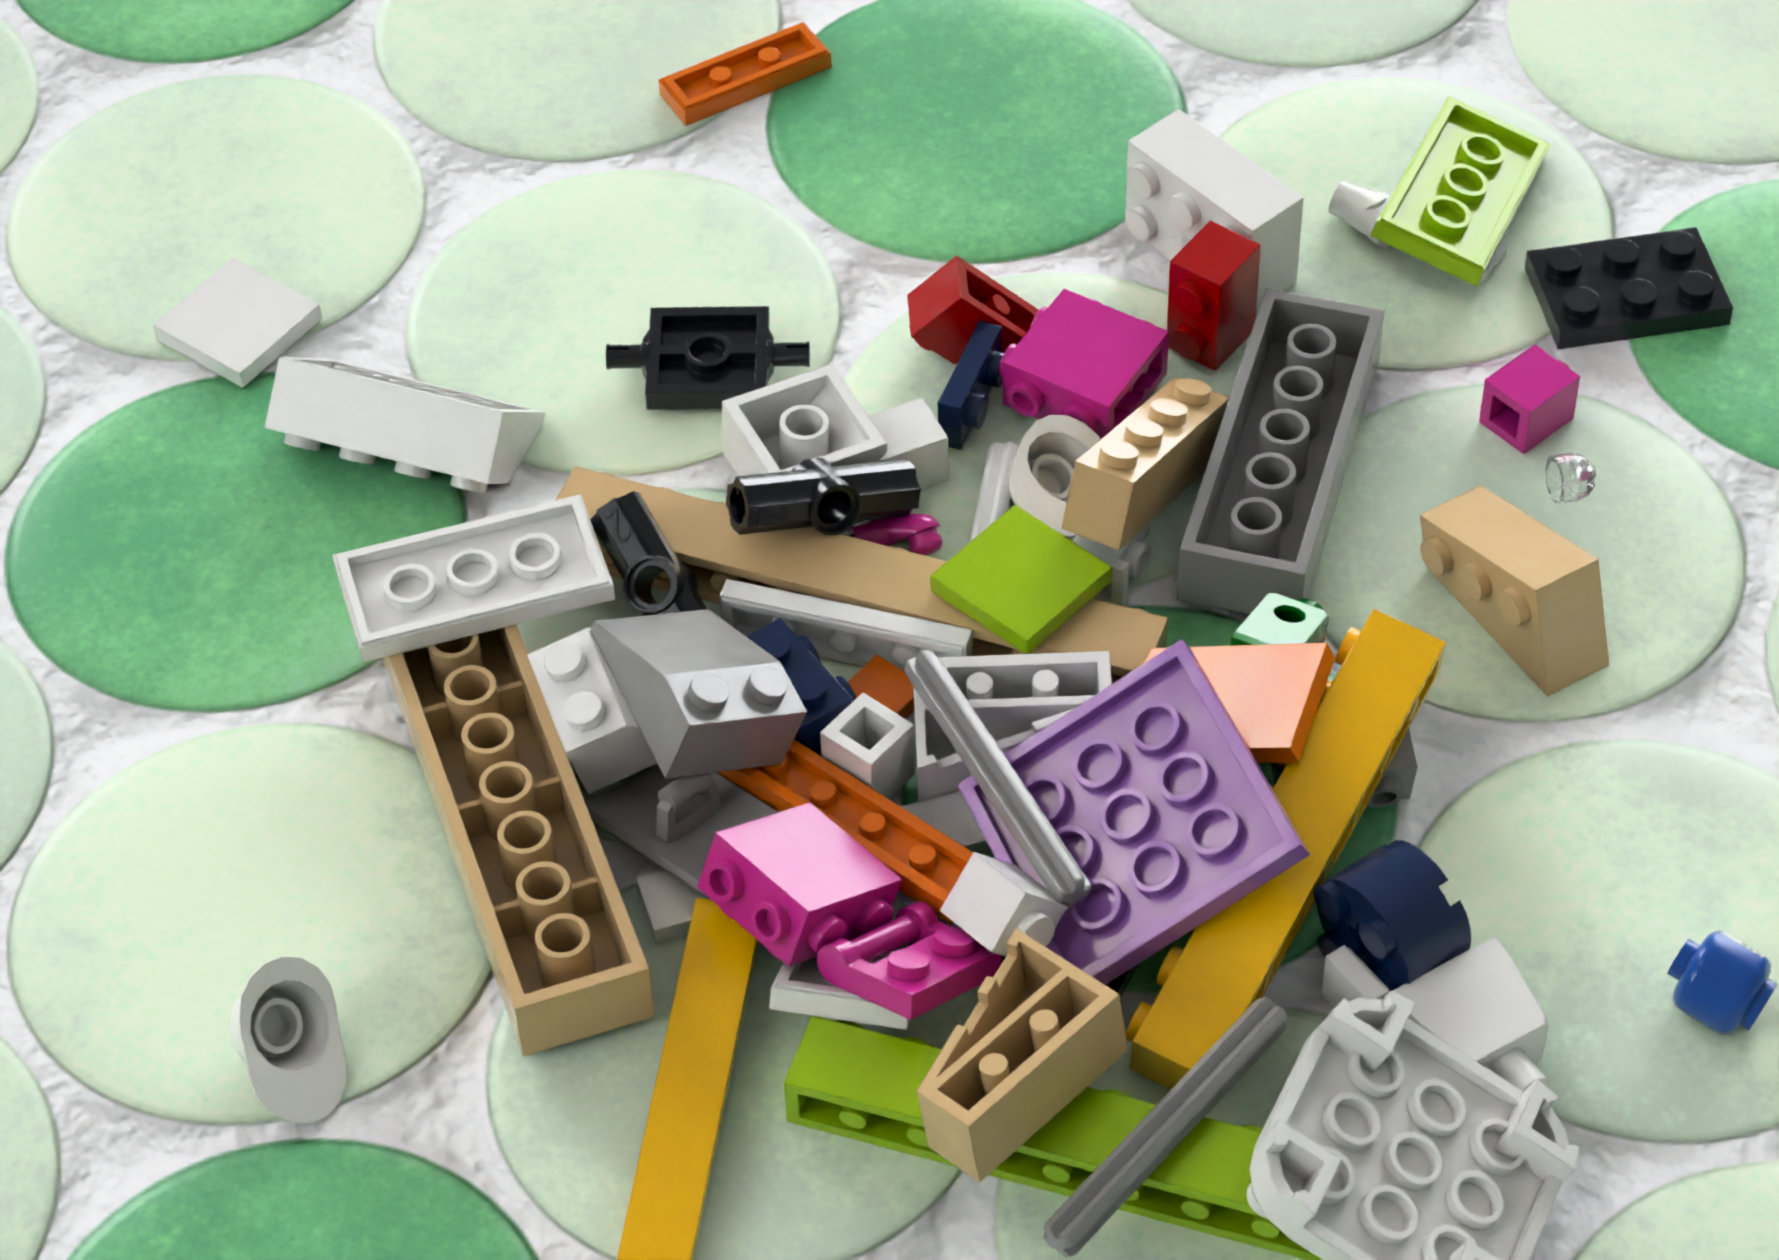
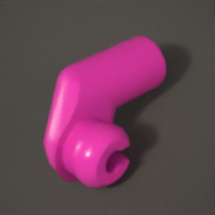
M910 513V515L868 520L853 525L848 529L850 537L886 546L908 540L910 552L925 556L940 550L943 543L941 536L937 532V528L940 525L930 514Z

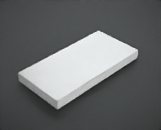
M581 494L332 555L335 571L363 663L615 600L614 585Z

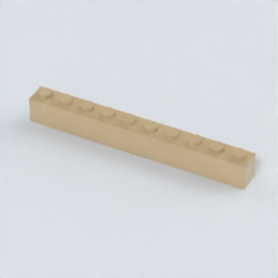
M574 466L556 500L581 494L591 519L596 514L597 509L612 499L624 496L632 491L639 492L680 563L688 566L695 574L698 583V594L702 600L720 604L721 590L726 579L972 629V656L1024 654L930 590V576L947 561L909 552L900 547H890L850 537L844 533L834 536L824 535L814 527L739 535L730 525L729 511L724 502H713L678 493L669 488L655 487L619 478L610 473H600ZM595 532L610 576L622 578ZM665 571L659 573L654 578L652 587L670 591L671 581ZM1092 598L1029 654L1109 651L1113 684L1144 664L1150 648H1167L1168 618L1149 613L1143 609L1128 608Z

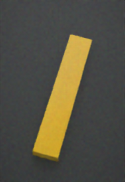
M695 899L617 1260L694 1259L759 942L737 921L723 913L721 908L710 899Z

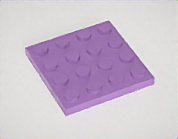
M1183 639L1004 754L1091 883V890L1088 896L1080 899L1075 906L1068 907L1065 910L1046 948L1104 985L1310 855L1193 651ZM973 775L957 784L995 859L1016 865L1047 889Z

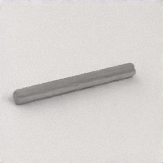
M922 650L915 658L907 660L904 673L1053 898L1065 903L1068 907L1075 906L1080 899L1088 896L1091 890V883L944 664L931 650Z
M1263 997L1255 1000L1045 1222L1043 1238L1046 1243L1065 1257L1076 1255L1286 1030L1285 1021L1287 1020V1014L1281 1006L1275 1005L1269 998Z

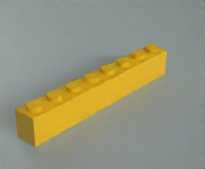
M1375 609L1372 610L1361 631L1354 627L1349 629L1335 659V663L1341 665V668L1333 682L1327 680L1299 763H1277V766L1284 770L1275 786L1270 785L1310 855L1194 928V932L1184 950L1177 946H1173L1170 949L1156 979V983L1163 986L1152 1006L1145 1002L1138 1006L1127 1028L1126 1040L1132 1043L1129 1069L1172 1089L1255 1000L1263 998L1315 902L1313 890L1329 877L1439 673L1446 641Z

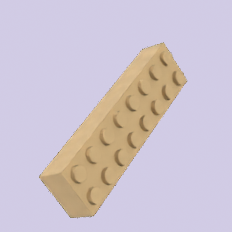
M516 624L384 657L383 661L518 1045L524 1057L655 1017L648 964Z

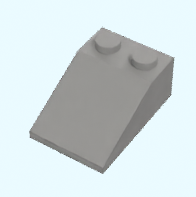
M709 609L596 620L593 622L590 630L665 779L782 764L807 710L779 660Z

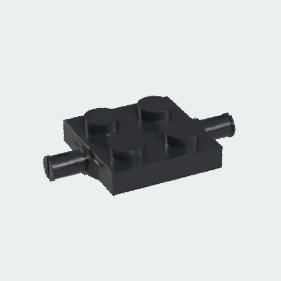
M769 306L651 308L650 327L643 338L642 344H606L607 370L642 368L646 379L645 397L647 410L722 409V401L768 386V381L774 372V367H810V341L774 343V337L770 331Z

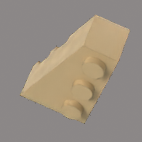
M1483 486L1476 487L1420 515L1423 535L1420 551L1426 567L1547 697L1609 666L1598 558Z
M1015 928L1006 943L1008 954L994 977L986 976L978 989L979 1002L965 1025H956L917 1089L928 1147L979 1183L1128 1051L1120 995L1017 928Z

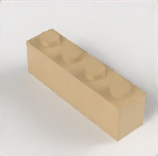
M1174 377L1075 461L1061 529L1120 550L1205 472L1230 397L1211 391V387L1203 381L1193 378L1178 379Z

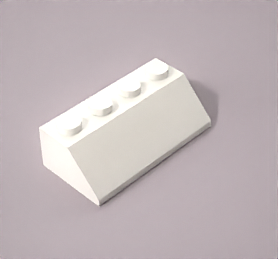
M279 357L264 428L286 433L284 444L319 451L322 442L341 447L339 457L345 460L374 465L376 456L396 461L394 471L397 473L430 479L433 470L452 475L450 485L453 487L486 493L488 484L510 483L543 425L545 412L331 359Z

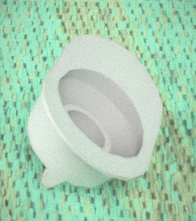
M1049 415L1035 421L1024 434L1009 471L1008 486L1015 505L1066 538L1075 537V533L1061 529L1075 461L1101 440L1100 437L1084 422L1068 415Z
M281 956L263 963L248 978L242 994L236 999L231 1010L228 1031L232 1046L243 1062L246 1063L248 1077L256 1098L270 1114L290 1124H311L327 1117L341 1101L347 1083L346 1056L332 987L321 970L303 958Z

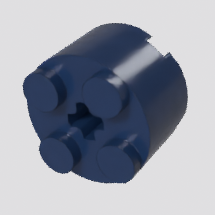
M1395 840L1387 846L1384 844L1375 848L1313 890V897L1324 933L1317 940L1323 957L1325 958L1328 954L1345 945L1386 985L1389 992L1406 983L1410 984L1428 971L1468 951L1471 945V929L1468 916L1460 900L1450 906L1439 886L1448 881L1439 866L1422 850L1404 840Z

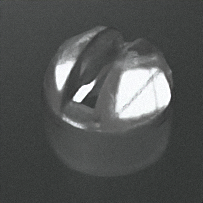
M1576 453L1549 456L1546 462L1545 475L1551 499L1556 504L1576 502L1589 496L1594 489V479L1596 478V470L1593 463L1582 454Z

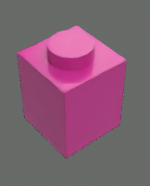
M1533 345L1485 379L1479 422L1522 454H1525L1574 418L1580 376L1572 371L1564 362L1555 359L1537 345Z

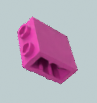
M1064 288L1048 308L1042 307L1039 309L1031 323L1030 330L1018 344H1011L1004 352L999 365V376L1003 378V405L1015 409L1022 415L1031 416L1038 420L1049 415H1068L1084 422L1102 439L1138 409L1167 375L1169 331Z
M807 803L716 832L697 888L714 901L723 913L737 921L760 941L770 954L790 967L817 957L818 951L822 946L842 938L851 941L890 922L894 914L892 906L902 879L813 804Z

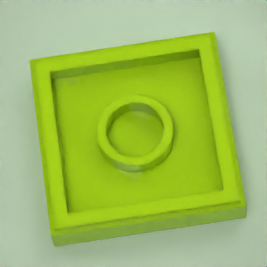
M1014 505L930 576V590L1024 654H1029L1111 583L1112 567L1019 506Z

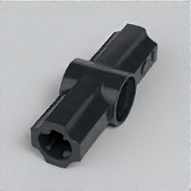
M813 457L803 460L792 471L735 477L734 482L727 486L726 506L730 515V525L739 535L814 527L824 535L834 536L844 533L857 521L910 515L913 509H918L921 488L917 481L916 468L907 459L833 466L823 458Z
M632 491L624 496L614 498L596 510V514L590 521L624 580L623 590L627 601L635 609L641 611L644 616L707 609L698 594V583L695 574L688 566L680 563L639 492ZM665 571L671 581L670 591L666 598L657 603L651 593L652 583L659 573Z

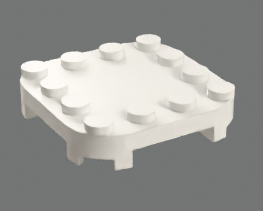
M1390 991L1383 999L1356 998L1348 1001L1344 997L1306 1040L1254 1146L1249 1168L1252 1182L1249 1184L1246 1192L1247 1201L1252 1210L1259 1216L1267 1218L1289 1239L1322 1260H1530L1561 1184L1576 1170L1580 1146L1569 1145L1566 1130L1551 1107V1104L1558 1096L1538 1079L1525 1091L1519 1089L1410 1020L1408 1017L1416 1001L1393 991Z

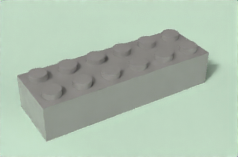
M1265 289L1179 549L1178 600L1250 614L1268 593H1278L1294 600L1309 598L1379 364L1384 310Z

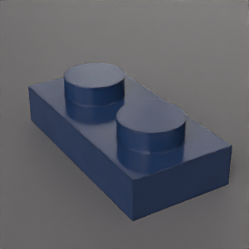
M983 321L978 322L938 401V422L948 436V447L962 450L972 428L980 429L982 427L988 410L989 394L993 387L1000 388L1003 384V378L999 376V365L1004 354L1002 352V326Z

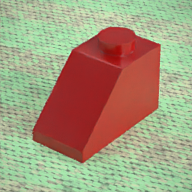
M955 256L907 294L911 337L923 349L934 351L953 364L958 363L979 321L1002 326V352H1005L1011 344H1018L1030 330L1036 313L1039 311V309L958 256Z

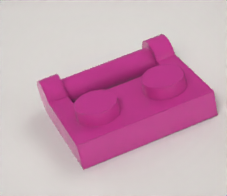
M921 901L914 902L900 909L896 913L894 920L851 941L840 938L822 946L817 954L818 968L828 982L909 1020L983 983L986 976L994 977L1002 964V955L990 952L962 928L951 927L938 921L932 907ZM906 944L909 945L908 947H906V948H904V949L896 950V949H898V948H900V947H902V946H904V945H906ZM887 953H890L888 957L874 964L870 963L871 961Z

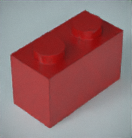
M1210 220L1170 261L1168 348L1176 351L1186 359L1194 360L1216 371L1250 336L1256 319L1261 244Z

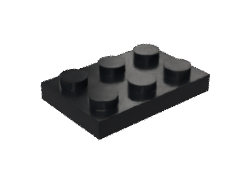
M1697 227L1527 251L1525 270L1557 349L1730 325L1733 306Z

